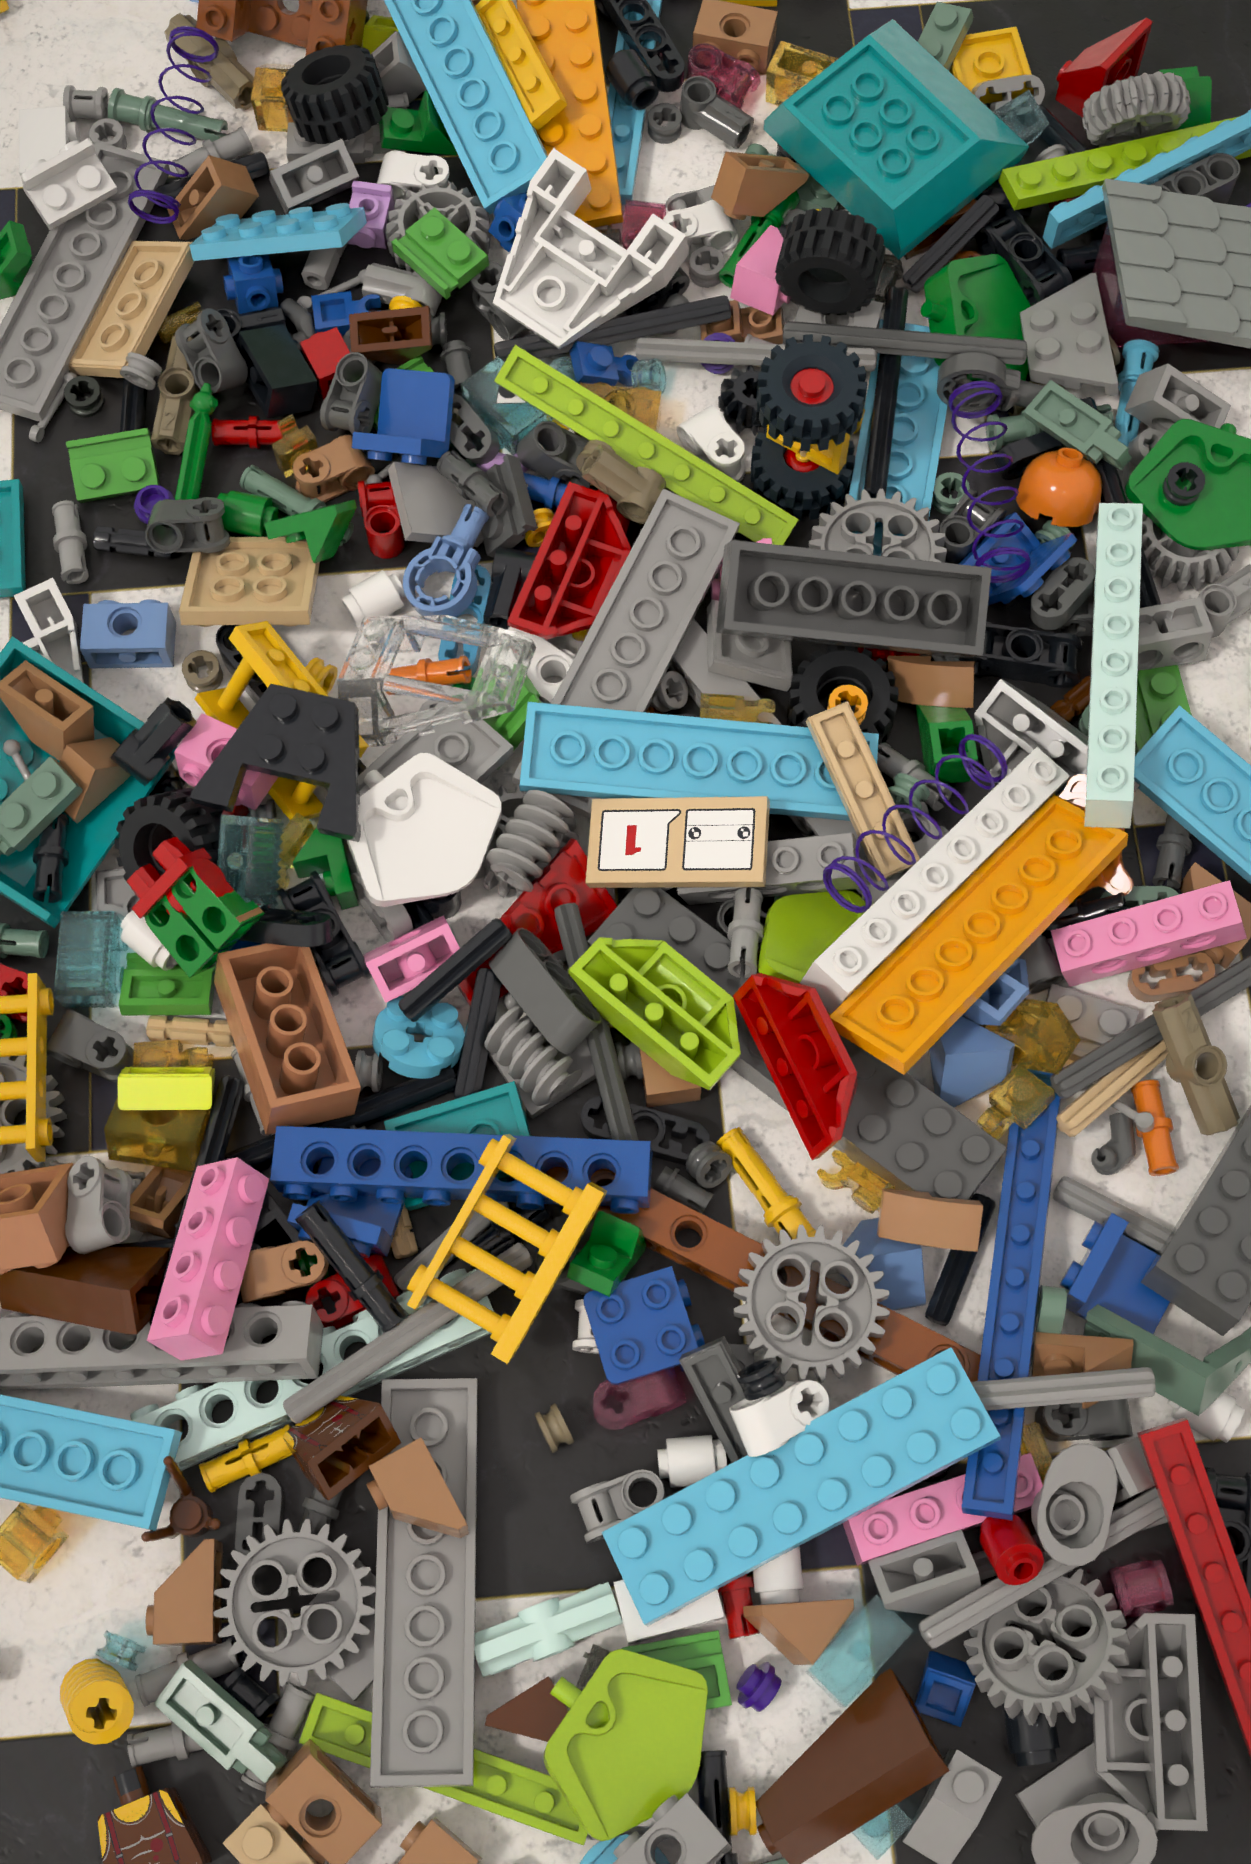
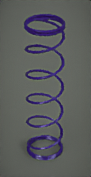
M190 26L177 27L170 32L166 52L173 66L165 68L158 80L160 90L165 98L157 100L152 105L150 111L152 122L157 127V130L149 132L144 137L142 143L143 151L149 162L140 165L136 169L134 179L139 190L129 194L127 202L130 209L137 216L153 223L167 224L177 220L179 215L178 208H180L181 204L171 196L153 190L142 189L138 181L139 172L150 164L174 177L188 176L189 172L184 166L172 161H153L147 152V140L152 134L161 132L165 137L182 145H194L197 141L187 131L176 128H160L155 121V108L160 102L168 100L182 111L192 114L204 112V107L195 99L184 96H167L162 85L163 76L169 70L175 68L182 75L196 82L206 83L212 80L210 73L199 66L190 64L175 65L171 58L170 48L172 47L177 54L185 59L201 63L213 61L217 58L219 52L218 43L210 34ZM183 36H199L211 43L214 53L208 56L194 55L181 49L175 43V40ZM180 67L200 70L208 75V79L192 77L183 72ZM172 99L193 102L201 109L195 111L184 108ZM164 131L185 134L192 138L193 141L184 142L175 139ZM158 164L173 165L184 170L185 173H174ZM141 196L146 197L161 207L173 209L174 215L159 217L148 214L136 207L132 199Z
M972 381L955 389L949 396L948 401L952 412L951 423L954 430L962 436L957 445L956 454L959 462L968 468L962 477L961 486L964 493L971 500H974L967 512L969 526L980 533L973 542L972 553L977 560L975 566L981 567L983 565L1000 571L1019 569L1014 573L1004 576H991V583H1005L1021 577L1030 568L1031 561L1027 552L1015 547L996 548L983 554L980 558L976 551L977 542L982 535L995 538L1009 537L1022 531L1025 525L1022 521L1016 519H1006L996 522L981 531L972 522L971 512L976 502L986 505H1002L1011 502L1019 494L1018 490L1014 487L1000 486L982 493L978 498H974L967 490L966 477L971 470L981 473H996L1005 470L1013 462L1012 457L1004 453L985 456L971 466L962 459L960 452L965 438L980 442L992 441L1003 436L1008 429L1006 424L998 421L982 423L969 430L966 434H963L958 429L955 422L956 416L966 419L980 418L995 411L1002 401V393L997 385L987 381ZM980 387L992 389L978 391L967 396L956 408L953 405L954 399L965 390ZM984 393L997 394L996 401L986 409L977 412L959 411L960 406L965 401L976 395ZM1001 425L1003 427L1002 433L990 438L968 436L973 431L984 426ZM994 457H1006L1009 460L1007 465L997 469L983 470L974 468L977 464ZM999 490H1013L1015 493L1014 496L1003 501L988 502L980 500L982 497ZM1005 523H1018L1020 525L1019 529L1007 534L986 533L988 530ZM1002 554H1016L1026 560L1022 564L1013 567H997L984 563L986 560Z
M966 735L959 743L960 755L945 756L936 764L935 780L923 779L912 786L908 798L909 805H895L887 809L882 820L883 831L869 830L858 837L855 846L856 857H838L823 870L825 887L838 904L855 913L866 912L872 905V895L869 887L853 869L837 863L842 860L858 862L862 873L875 888L881 891H888L889 889L884 875L873 865L859 857V845L865 836L870 834L884 835L889 848L900 861L907 865H915V855L910 847L896 836L886 832L887 816L893 810L898 808L910 809L915 822L927 836L936 840H940L943 837L938 823L929 814L913 807L912 797L918 786L925 783H935L940 796L953 811L959 814H967L969 812L968 804L964 797L956 789L940 782L938 779L940 766L945 761L951 758H961L970 778L978 786L986 790H992L995 787L994 783L1001 782L1005 778L1008 769L1005 757L991 740L981 735ZM969 740L978 741L991 750L1000 763L1001 775L992 777L982 764L969 758L965 751V743ZM973 764H975L976 766H978V767H979L982 771H984L986 774H984V773H982L981 771H979ZM975 777H977L978 779H980V780H982V781H984V782H989V783H991V785H990V786H986V785L980 783ZM940 785L949 789L960 798L965 806L964 811L955 808L948 801ZM915 811L925 816L934 824L939 832L938 836L931 834L923 827ZM889 837L908 851L912 857L911 862L904 859L895 850ZM862 864L872 869L885 884L884 888L870 878ZM833 869L846 874L858 885L864 895L865 906L860 907L852 904L836 890L831 878Z

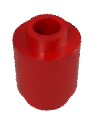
M1013 1515V1520L987 1517L983 1521L980 1528V1544L998 1578L1008 1585H1021L1034 1579L1043 1567L1044 1557L1025 1522L1016 1515Z

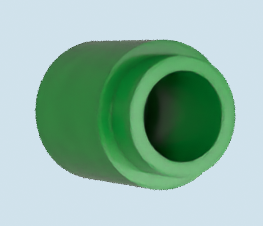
M231 490L229 493L221 492L217 497L224 502L225 513L222 516L224 530L227 532L252 537H267L264 523L276 520L279 517L278 508L273 507V501L270 497Z

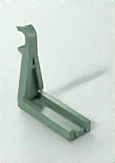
M1099 1304L1087 1312L1086 1320L1088 1322L1085 1323L1083 1336L1133 1339L1131 1368H1152L1156 1385L1155 1392L1197 1416L1202 1414L1251 1363V1327L1240 1336L1204 1357L1202 1362Z

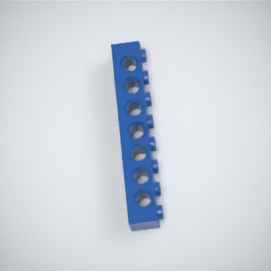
M276 1126L270 1181L279 1192H283V1197L294 1200L311 1199V1194H329V1198L335 1201L354 1202L357 1201L358 1195L376 1196V1201L386 1204H401L404 1202V1198H423L422 1202L424 1204L447 1206L451 1204V1200H466L485 1168L478 1163L481 1155L492 1138L500 1141L503 1135ZM513 1136L517 1139L509 1152L510 1154L545 1174L553 1167L565 1168L568 1171V1176L561 1183L572 1190L576 1186L584 1190L587 1183L591 1182L590 1179L593 1173L599 1169L613 1171L616 1174L615 1179L609 1185L602 1187L607 1190V1193L599 1206H610V1211L619 1214H635L639 1212V1208H650L653 1154L651 1141ZM324 1157L334 1158V1164L327 1173L320 1175L313 1173V1167L319 1159ZM369 1159L381 1161L380 1168L375 1174L366 1177L359 1175L360 1166ZM424 1161L427 1163V1169L422 1176L413 1179L405 1176L406 1168L412 1162ZM470 1163L474 1165V1171L469 1178L460 1181L451 1178L452 1170L458 1164ZM497 1175L485 1194L497 1202H516V1207L525 1210L544 1209L545 1204H558L518 1180L506 1183L498 1180Z

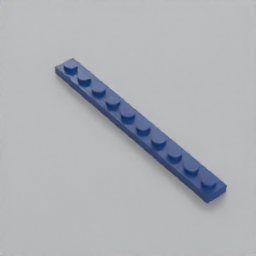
M1017 1064L978 1381L1023 1378L1030 1375L1058 1131L1056 1117L1060 1113L1061 1098L1051 1088L1050 1078L1053 1074L1063 1069L1061 1067ZM1026 1407L986 1410L1001 1439L968 1456L962 1513L1013 1520Z

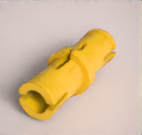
M287 1424L283 1428L252 1442L249 1439L238 1442L239 1448L206 1463H200V1472L207 1489L213 1493L217 1489L250 1475L252 1477L262 1473L263 1468L292 1456L283 1439L285 1432L292 1427Z

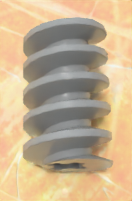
M529 790L523 796L524 804L519 805L514 811L515 819L507 822L505 825L506 833L501 834L497 838V848L491 849L487 854L490 868L497 877L511 886L526 892H532L534 888L525 878L526 875L539 878L543 874L542 870L534 862L538 860L549 863L552 859L551 855L544 849V846L555 849L560 846V841L552 834L553 831L561 834H567L569 831V826L561 818H573L575 816L565 803L555 796L540 790Z
M518 1004L503 1014L494 1024L485 1040V1048L490 1053H497L496 1060L500 1065L509 1066L508 1074L513 1079H521L520 1087L526 1093L533 1092L532 1101L537 1106L546 1105L571 1090L580 1079L583 1070L579 1069L570 1074L566 1072L573 1059L568 1055L557 1061L555 1056L559 1051L552 1045L546 1048L543 1046L546 1039L540 1031L534 1035L531 1033L535 1027L531 1019L527 1018L521 1022L520 1017L524 1011Z

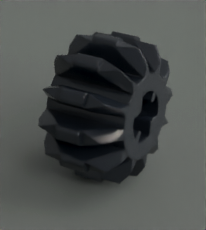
M752 365L747 367L745 373L734 368L731 373V379L723 380L720 391L721 395L718 397V408L723 412V416L728 424L736 423L738 434L745 428H751L752 433L756 436L759 432V427L763 426L759 421L760 412L756 410L759 371H754Z

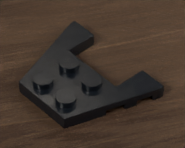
M270 684L192 790L190 799L198 805L233 812L247 770L326 787L329 789L316 828L321 834L359 842L361 826L358 822V805H360V788L358 787V763H360L358 707L355 702Z

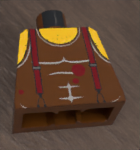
M341 1395L301 1423H294L293 1427L286 1431L283 1436L303 1474L328 1501L369 1469V1465L379 1461L401 1444L381 1404Z
M142 1766L127 1770L113 1777L121 1807L98 1816L103 1864H209L212 1862L210 1853L174 1787L164 1788L151 1794Z

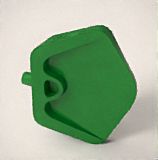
M990 254L953 260L925 281L926 302L921 307V315L928 318L931 333L1023 340L1020 312L1031 307L1008 262L1000 255ZM934 358L939 367L946 360ZM1027 358L1023 365L1005 364L1007 368L1021 372L1020 380H1026L1029 372ZM967 374V378H965L970 381L984 380L981 378H973L972 374Z
M1192 419L1178 420L1132 471L1125 486V493L1131 502L1143 504V513L1169 538L1186 548L1213 550L1250 546L1251 439L1237 435L1236 427L1230 423L1221 425L1219 429ZM1181 462L1195 464L1205 475V485L1199 497L1194 503L1187 506L1172 504L1164 496L1162 488L1169 470ZM1181 478L1176 483V486L1181 490L1186 486L1187 491H1189L1192 485L1187 479L1181 482Z

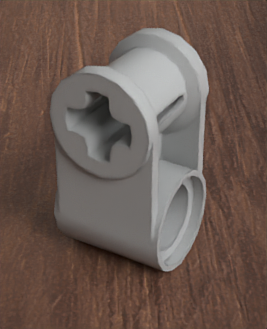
M93 1156L80 1158L72 1166L67 1180L68 1209L65 1235L74 1251L79 1254H87L123 1242L130 1235L131 1223L129 1217L132 1179L128 1172L119 1168L111 1170L105 1168L101 1160Z
M644 1469L633 1471L611 1481L608 1480L591 1485L570 1495L572 1504H578L587 1529V1533L584 1535L586 1543L603 1539L604 1537L601 1532L666 1498L665 1487L660 1478L652 1471ZM641 1481L651 1482L657 1488L656 1499L647 1507L636 1506L631 1502L630 1498L631 1489ZM594 1502H597L600 1513L603 1518L602 1522L599 1521L597 1512L594 1507Z

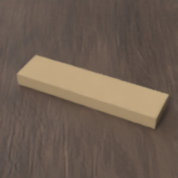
M847 701L808 717L806 724L857 836L859 837L862 833L869 830L883 831V815L889 807L895 806V803L849 702ZM898 809L893 810L887 816L886 832L896 836L909 846L915 855L917 863L920 860L919 855ZM870 834L865 836L860 842L870 864L877 868L886 879L913 866L903 863L893 854L884 835ZM889 837L895 850L904 859L911 862L912 857L908 851ZM875 873L878 882L882 881V879Z

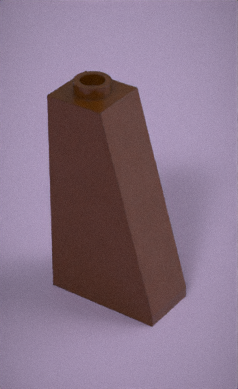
M68 1246L61 1259L49 1267L36 1268L28 1266L15 1268L0 1274L1 1308L124 1334L137 1335L150 1321L171 1248L105 1247L87 1254H79L71 1246Z
M891 1668L881 1673L756 1801V1807L763 1821L757 1829L763 1843L772 1855L780 1852L789 1864H801L950 1771L912 1697Z

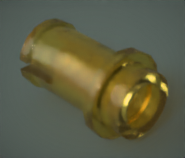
M194 302L188 307L166 315L157 332L164 344L172 341V336H175L178 327L185 323L192 324L197 320L198 314L203 311H199L201 309L199 302Z

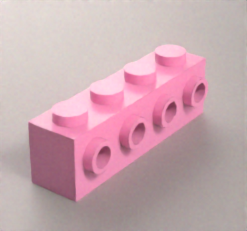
M238 1157L197 1166L148 1334V1342L181 1361L220 1355L224 1351L269 1178Z

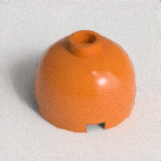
M1061 448L1058 451L1047 452L1036 457L1026 467L1020 481L1016 502L1021 510L1034 519L1038 520L1040 513L1053 517L1051 525L1059 527L1087 525L1092 522L1094 514H1097L1102 494L1101 476L1097 468L1089 460L1083 458V454L1076 449Z

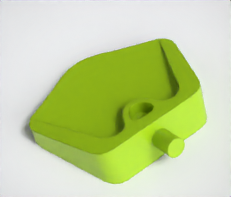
M838 890L852 904L860 907L865 906V901L858 894L848 890ZM829 892L792 894L776 900L768 910L765 920L764 936L758 961L759 973L800 983L812 963L865 912L855 913L845 909L832 898Z
M617 1649L611 1651L603 1659L583 1691L564 1677L559 1679L550 1694L570 1708V1710L547 1743L544 1751V1764L584 1830L591 1837L600 1841L611 1840L652 1818L657 1808L671 1796L675 1795L680 1800L691 1790L697 1778L701 1761L708 1694L707 1682L701 1674L694 1670L635 1652Z

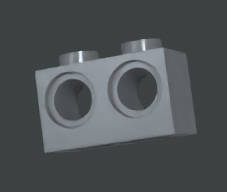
M1201 597L1139 609L1138 671L1205 661L1214 631Z

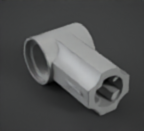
M372 263L371 265L368 264L364 273L363 297L377 294L380 296L381 303L389 304L395 296L410 297L412 300L418 301L423 307L429 306L431 315L435 317L443 296L415 271L409 272Z
M1250 564L1221 583L1207 585L1201 590L1198 597L1202 599L1214 631L1212 638L1219 636L1228 623L1251 609Z

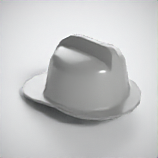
M1074 1444L1063 1449L1052 1460L1046 1473L1043 1487L1036 1494L1031 1507L1032 1523L1043 1549L1053 1560L1066 1566H1083L1095 1560L1104 1549L1109 1533L1110 1520L1117 1494L1118 1476L1111 1458L1104 1450L1092 1444Z
M1099 1792L1087 1795L1075 1805H1068L1053 1810L1040 1820L1032 1834L1031 1852L1035 1864H1150L1156 1855L1158 1838L1153 1823L1143 1811L1113 1794Z

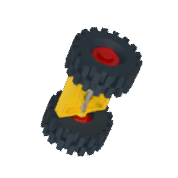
M813 334L803 335V342L798 344L795 337L786 339L784 350L779 345H776L771 349L770 358L765 356L761 363V372L759 371L756 410L760 412L759 421L764 427V433L758 432L755 438V446L753 445L750 478L751 483L754 482L753 491L760 496L763 495V498L784 511L792 512L793 516L799 519V521H801L802 513H808L810 520L818 519L821 509L826 514H830L831 503L836 502L841 505L845 500L846 492L850 491L856 456L854 455L855 447L853 440H850V435L855 432L857 422L861 421L867 391V382H865L866 370L864 366L859 367V356L855 352L847 356L848 346L840 341L836 347L831 346V337L822 335L821 342H813Z

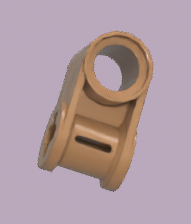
M340 436L330 443L313 451L303 453L296 458L293 463V474L297 480L295 490L311 499L317 498L326 503L344 493L357 490L358 481H365L367 484L368 477L375 474V469L362 449L352 448L353 436ZM306 464H308V473H305ZM318 485H320V494L317 492Z
M297 1241L278 1247L271 1246L252 1250L249 1253L240 1287L243 1303L254 1302L284 1294L288 1290L317 1283L326 1275L329 1262L317 1246L309 1241ZM303 1250L306 1251L307 1255L317 1257V1264L310 1267L311 1274L306 1276L303 1270L294 1268V1262L301 1259V1251Z

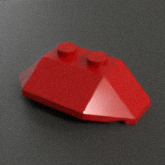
M572 482L568 483L507 621V626L547 640L590 629L631 551V546L613 510L609 495Z
M762 973L753 974L736 991L733 998L811 1159H818L842 1138L858 1086L857 1071L816 988Z

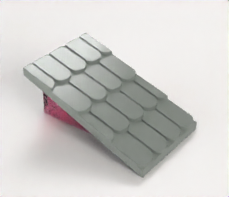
M1104 179L1102 191L1108 223L1092 273H1096L1108 335L1115 341L1117 347H1123L1125 343L1131 340L1142 339L1150 341L1155 345L1212 341L1251 349V207L1216 203L1203 196L1162 191V186Z

